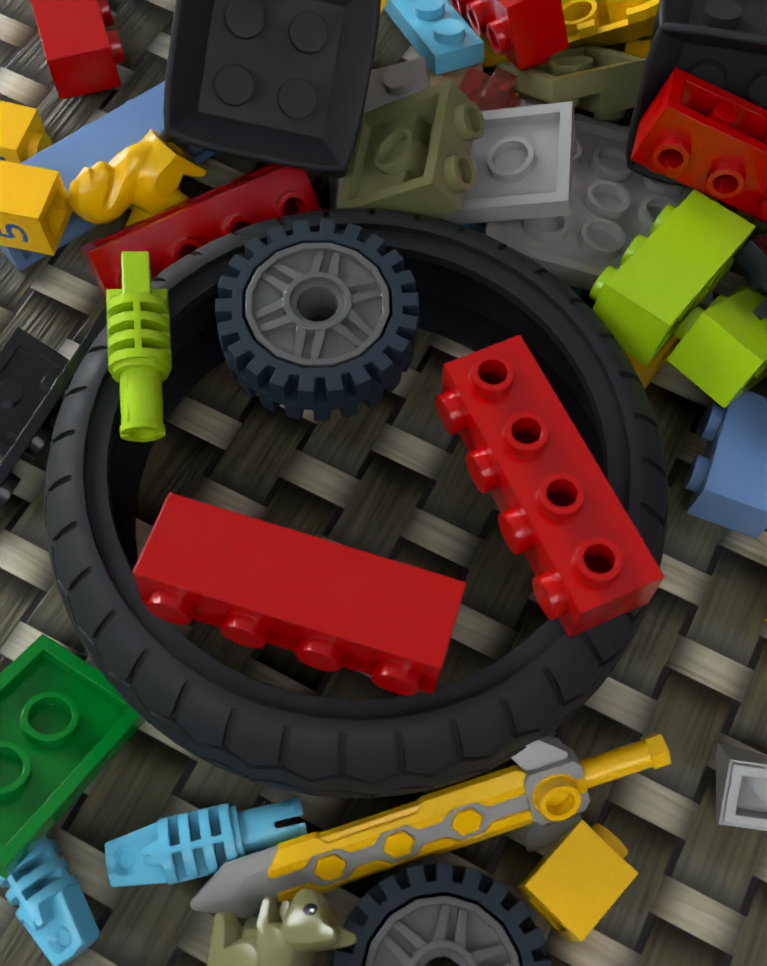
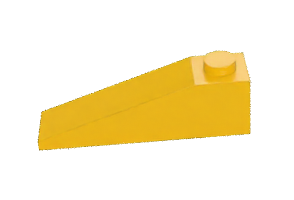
M561 0L569 48L584 44L603 47L632 42L644 36L653 35L659 0ZM483 34L479 35L480 39L484 42V67L496 66L498 63L510 61L503 54L498 56L494 52L490 41Z

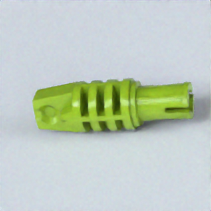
M123 251L121 253L122 289L106 290L108 371L113 379L119 382L120 437L132 442H151L160 440L166 435L165 425L163 424L162 382L167 380L172 370L168 289H151L150 256L148 251Z

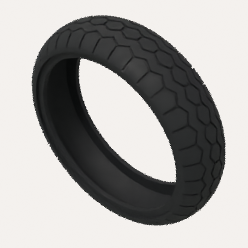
M369 208L328 209V212H323V210L300 212L282 216L279 220L273 218L236 230L235 234L229 233L196 249L152 279L151 289L167 288L169 296L172 370L167 380L162 382L163 424H165L174 408L191 388L212 369L225 361L219 341L215 314V299H219L217 287L221 276H228V263L233 256L238 254L245 258L246 243L257 237L267 246V230L281 225L286 235L290 236L293 235V221L308 219L310 232H319L321 219L336 220L337 234L342 235L348 223L360 226L363 230V243L375 233L386 241V254L395 249L404 259V271L410 269L415 279V292H418L419 297L418 328L439 334L464 345L474 352L517 335L522 336L660 568L667 531V476L658 426L643 385L630 359L598 315L569 286L512 247H507L506 244L470 228L463 229L462 225L439 218L422 215L420 219H417L416 213L398 210L375 209L374 213L369 212ZM313 317V318H310V319H308V320H311V321H324V320H327L328 318H325V317ZM107 325L99 333L84 356L62 401L54 425L45 473V528L56 584L78 637L108 682L112 684L113 688L128 705L149 724L175 744L200 759L226 772L255 783L312 796L378 798L428 791L484 773L511 760V757L525 749L526 745L548 736L576 713L580 706H583L600 688L615 668V665L633 640L646 613L649 602L571 638L568 637L558 618L554 620L548 619L525 642L495 663L461 680L435 688L433 695L426 692H418L415 695H402L390 698L358 700L327 698L288 691L258 681L216 660L193 644L170 622L164 621L150 613L146 605L142 603L132 574L138 562L135 534L136 505L142 474L155 441L132 442L120 437L119 382L115 381L108 371Z

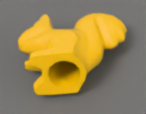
M151 128L144 138L138 143L126 147L109 164L105 161H99L92 167H84L70 184L69 203L76 215L95 225L107 224L119 218L133 204V209L125 225L127 227L190 199L178 187L182 176L201 178L205 176L207 169L188 155L189 151L175 141H162L160 138L161 133Z

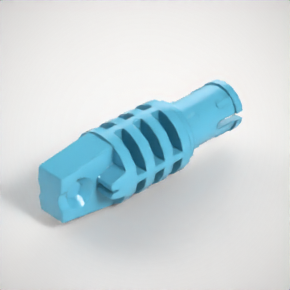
M300 796L243 811H238L237 805L230 806L229 803L160 818L156 823L105 843V859L111 887L159 883L172 885L213 875L225 862L306 835L305 822L281 828L275 827L276 821L303 815Z
M49 830L7 879L0 875V887H9L5 897L11 906L19 905L15 913L19 922L24 925L52 965L60 966L82 954L98 939L100 932L80 887L81 883L75 874L69 875L67 873L71 866L64 856L58 857L61 849L54 839L48 840L51 833Z

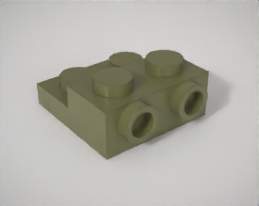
M584 44L560 51L552 55L546 63L537 67H526L519 70L511 61L498 63L499 85L518 91L519 97L522 99H540L546 101V104L573 101L574 110L593 112V118L598 120H614L624 117L625 109L634 108L646 58L591 44Z
M450 79L363 113L355 149L347 166V174L343 178L337 209L369 208V212L374 213L375 209L398 210L416 213L417 219H420L422 215L438 218L461 211L464 192L471 190L476 182V172L470 155L473 140L482 137L485 129L483 114L479 106L471 101L454 81Z

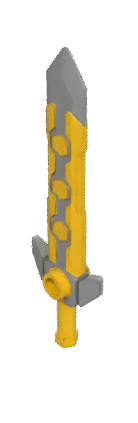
M655 732L640 737L639 741L578 760L573 749L562 744L559 738L546 736L526 745L525 749L511 757L518 765H513L423 795L416 801L326 831H315L225 862L191 899L190 906L195 911L214 914L230 911L236 917L248 918L260 913L262 901L265 897L275 898L279 908L282 901H292L297 892L304 888L314 889L321 894L336 890L341 885L430 855H441L527 825L530 826L525 840V847L528 852L556 843L575 823L582 819L580 813L586 811L590 803L587 789L648 768L657 769L671 764L669 749L662 734Z

